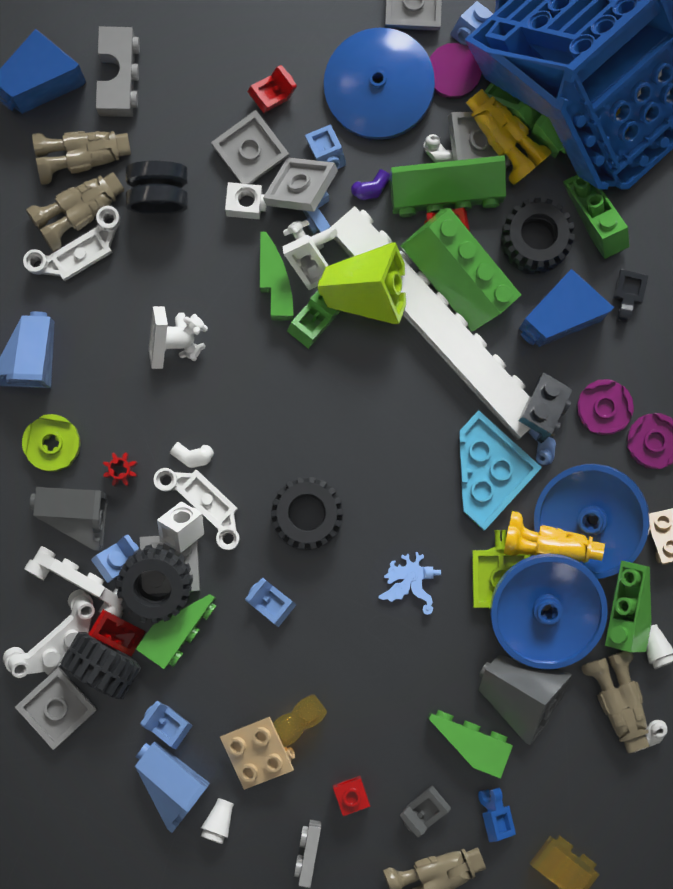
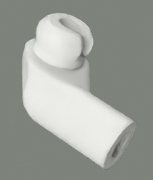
M432 134L426 137L424 150L435 163L453 161L452 150H446L440 143V138L437 135Z
M177 442L171 449L170 454L187 467L194 468L207 465L211 461L214 452L208 445H203L199 449L189 451Z

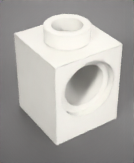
M228 182L225 206L226 216L260 220L261 211L266 212L267 206L263 199L262 185ZM244 196H251L255 200L249 207L240 205L239 201Z
M183 502L178 503L157 520L160 541L179 553H182L204 535L202 513Z

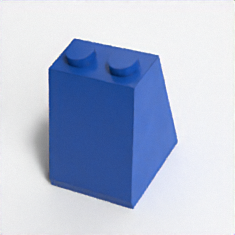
M35 29L0 68V102L12 111L16 108L23 114L83 86L86 80L79 64Z
M571 269L524 319L519 329L522 331L521 336L531 345L536 344L541 347L601 322L614 307Z

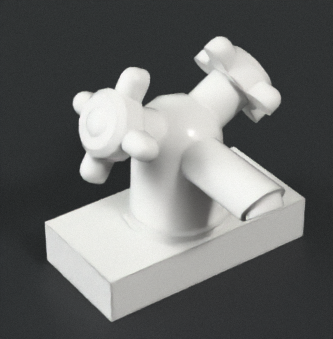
M307 220L296 221L283 231L284 236L293 233L296 239L282 246L283 253L308 290H311L318 286V281L321 279L325 268L329 266L319 251L324 248V243L337 236L338 231L335 227H331L311 237L306 235L303 227L308 226L309 222Z
M153 307L149 341V356L152 369H163L166 349L184 348L185 350L179 353L180 358L187 357L192 361H196L201 350L205 349V344H194V334L198 335L200 331L206 332L208 329L196 314L189 318L185 317L184 313H178L175 317L176 327H171L167 324L165 307Z

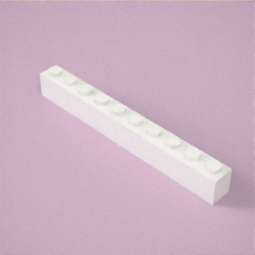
M355 206L332 226L338 231L334 240L350 258L392 243L390 237L383 230L378 232L372 225L374 221L365 210L359 211ZM400 251L405 263V276H401V293H406L404 317L517 440L520 439L531 429L518 421L529 399L528 394L523 390L525 385L516 375L511 377L504 369L506 364L496 354L492 356L485 349L487 344L477 333L473 335L466 328L468 326L466 320L459 313L454 315L447 307L449 305L447 299L440 292L435 294L429 288L430 282L426 276L420 271L416 273L409 266L411 264L410 259Z

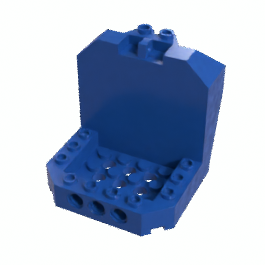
M496 0L495 13L465 39L486 80L550 118L577 175L596 188L608 189V186H616L619 189H629L673 149V0ZM662 70V75H661V77L658 78V75H659L660 71ZM641 89V94L637 97V94ZM620 108V113L616 116L617 110Z

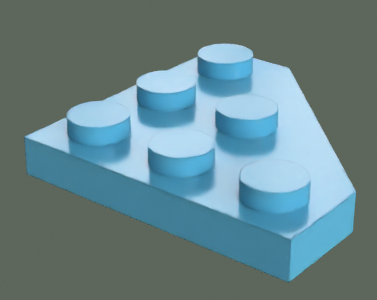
M478 410L459 431L463 512L484 531L542 467Z

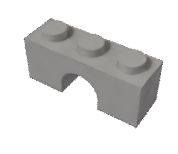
M99 26L98 55L101 63H114L120 67L119 73L114 79L97 81L96 109L99 116L133 117V108H138V91H134V81L139 80V65L135 64V54L140 53V38L135 37L133 27Z

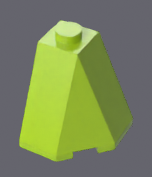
M396 242L327 266L321 279L318 281L319 294L323 296L327 307L392 324H399L406 307V293H401V276H405V263Z

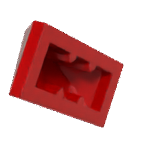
M103 609L89 635L132 656L146 631Z

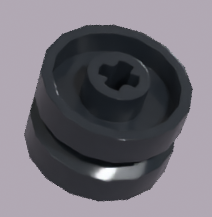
M154 160L135 162L126 167V183L132 187L126 192V208L128 210L142 214H173L188 209V193L182 189V187L188 184L187 166L171 161Z

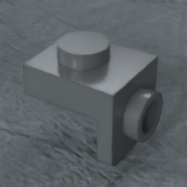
M431 786L409 803L400 814V817L403 819L406 828L414 832L417 837H420L428 827L447 814L451 807L437 790Z

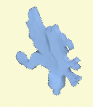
M415 552L416 561L414 563L410 561L409 554L406 556L401 555V558L407 562L406 566L401 567L399 564L396 567L394 565L396 561H391V567L388 569L389 573L384 575V578H389L388 584H392L399 579L404 580L401 583H395L388 591L379 595V599H388L390 602L396 599L402 600L404 595L409 593L411 586L413 594L427 602V605L423 606V612L429 615L433 612V601L431 596L422 589V579H434V576L441 575V570H433V567L419 566V562L424 558V555H419L418 552Z

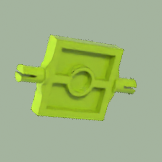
M494 530L495 547L489 550H472L473 608L490 609L494 589L501 577L513 565L530 557V555L518 554L511 556L504 554L507 530H501V541L500 530Z

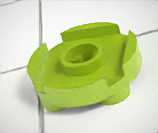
M47 414L39 417V419L29 424L23 434L22 448L25 455L35 467L43 471L56 472L70 467L80 451L81 443L77 428L66 418L59 415ZM51 435H54L59 445L54 447L53 451H48V446L44 445V441L49 440Z

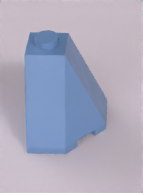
M34 311L30 312V316H21L0 356V386L51 388L55 321L51 317H47V313Z
M157 741L153 742L151 746L146 743L136 755L139 762L135 767L166 828L173 833L210 783Z

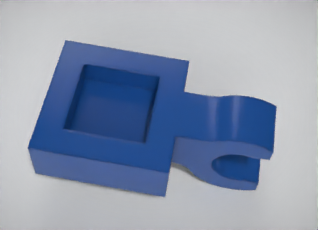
M495 788L490 790V792L489 789L478 792L480 803L488 810L482 814L489 842L500 841L516 835L510 806H503L501 789Z

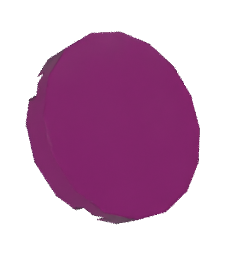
M447 43L437 48L430 56L435 77V92L445 98L461 99L470 95L478 86L482 72L468 46L460 43Z
M610 379L597 380L587 385L580 393L576 404L577 416L581 424L591 433L600 436L613 435L623 430L630 422L634 412L633 399L629 391L623 385L621 386L616 381Z
M662 413L647 414L638 418L630 426L626 436L627 449L631 458L638 465L647 469H662L673 464V419Z

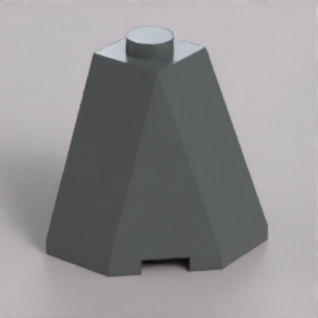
M36 487V494L32 493L30 497V510L34 511L33 516L95 551H103L108 495L97 490Z
M498 655L492 663L487 662L483 666L479 674L482 680L478 690L524 742L531 745L549 722L548 718L556 704L559 705L572 675L557 669L534 668L514 658Z

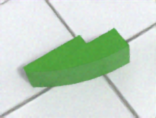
M261 232L260 291L261 293H271V320L292 321L294 319L293 298L283 260L267 232Z
M317 290L310 298L308 304L291 321L287 332L309 349L341 310L327 307L323 296Z

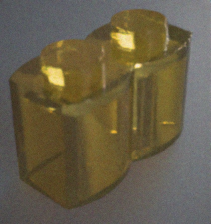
M310 694L299 700L291 712H286L276 718L273 725L283 746L286 747L293 744L302 735L304 729L312 728L320 723L325 717L327 709L315 694Z
M549 836L530 862L532 867L561 889H589L600 875L594 870L597 864L584 854L578 858L571 852L574 846L561 836L557 840Z

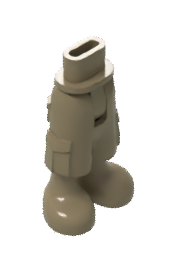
M85 131L67 132L62 135L63 139L46 138L42 133L32 134L41 185L49 184L53 173L60 169L68 168L71 174L88 171L92 169L91 167L113 162L115 158L118 161L120 156L131 155L127 133L115 135L114 131H111V133L99 131L85 133ZM65 150L67 153L65 156L44 157L49 153Z
M112 172L104 178L100 175L98 179L86 181L75 188H68L55 196L56 202L44 207L32 205L26 209V212L36 228L40 229L44 240L54 253L61 249V236L69 228L72 227L78 231L87 224H90L97 215L98 210L104 206H109L112 201L115 202V197L124 192L125 189ZM60 213L66 214L62 219L47 225L48 221Z
M622 651L608 656L610 665L614 669L619 682L618 688H615L606 658L581 665V670L584 675L593 676L600 684L602 691L599 692L597 697L605 715H608L614 731L619 737V741L624 742L627 753H632L649 747L646 737L649 731L647 729L642 706L643 697L638 681H631L629 674V664L632 662L634 655L632 652Z
M477 847L467 852L465 849H461L460 851L446 853L437 857L430 856L414 862V869L407 871H396L394 868L389 867L383 870V874L389 889H402L404 886L418 880L421 881V885L412 889H455L468 882L471 878H476L475 873L485 870L486 866Z

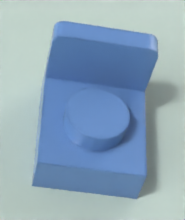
M331 124L305 135L316 161L333 162L337 169L346 166L342 146Z
M125 535L116 544L95 555L91 561L105 581L109 583L119 577V572L126 560L139 547L129 535Z

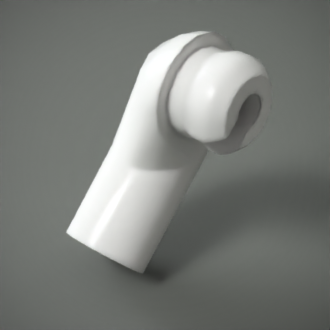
M654 720L647 726L649 733L646 734L649 747L659 744L666 736L668 730L664 721Z

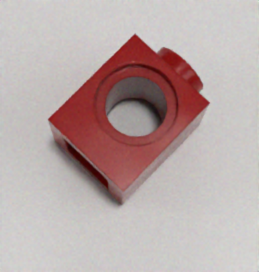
M361 776L333 785L343 816L370 807Z

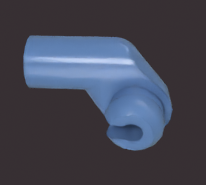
M531 429L528 433L537 440L539 433ZM548 437L543 443L538 442L536 461L540 465H548L555 458L556 442L553 438Z

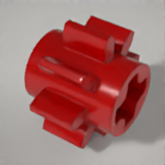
M113 452V460L110 463L103 462L108 467V472L103 477H113L112 485L114 487L118 485L119 481H123L126 486H129L128 479L131 476L138 477L132 470V467H135L138 463L136 461L127 462L129 454L126 452L122 458H118ZM124 463L123 466L127 469V472L125 474L120 473L117 477L114 467L121 466Z

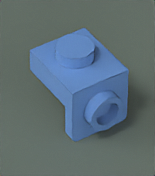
M476 1L459 17L450 35L460 44L468 46L465 39L493 13Z
M327 191L314 212L303 210L307 217L306 220L309 222L307 227L312 234L323 232L331 227L319 210V207L329 201Z
M264 578L251 587L248 596L245 598L246 602L278 627L296 606L293 601Z
M156 701L147 709L140 723L142 727L153 732L174 749H177L193 726L169 706L159 701Z

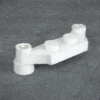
M112 206L100 208L96 215L98 222L96 228L49 256L36 249L28 251L23 258L24 266L33 274L59 276L64 281L70 279L113 253L110 246L120 223L118 211ZM114 218L112 223H106L107 219ZM41 261L40 266L34 267L35 262Z
M162 468L155 473L154 484L159 490L164 492L178 491L218 529L216 541L222 549L232 550L238 546L240 536L236 531L234 515L238 508L199 471L177 473L169 468ZM170 476L171 483L166 486L163 485V478ZM225 535H233L234 540L231 544L224 543Z
M43 546L40 547L34 559H30L24 570L43 581L49 571L104 601L98 611L99 613L104 609L120 618L124 614L122 612L123 607L121 606L123 599L117 596L118 589L115 588L113 592L102 586L104 580L90 572L87 576L77 571L79 566L66 558L62 562L54 559L56 554Z
M79 589L70 594L68 605L72 610L71 615L28 653H25L19 647H12L4 653L3 663L6 669L12 672L13 676L22 678L27 674L45 672L49 675L61 665L60 662L77 633H89L91 617L94 615L95 609L93 607V600L88 592Z

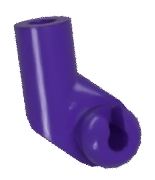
M379 169L373 181L355 182L351 187V193L360 200L375 199L381 195L390 179V174Z

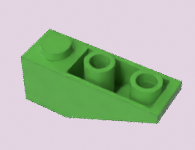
M578 175L563 181L591 240L604 259L629 248L628 226L603 190L596 188Z
M621 561L605 646L627 652H646L651 629L650 567Z
M209 594L183 608L176 616L172 615L170 620L165 622L161 620L152 625L136 650L163 669H167L169 665L174 667L183 655L180 651L181 647L186 641L191 643L200 631L196 626L202 617L207 620L215 610L216 605L213 602L216 598Z
M437 710L436 715L429 712L428 719L473 768L501 779L513 745L506 742L507 736L491 731L489 736L479 732L481 728L479 725L466 720L463 725L452 721L453 715Z

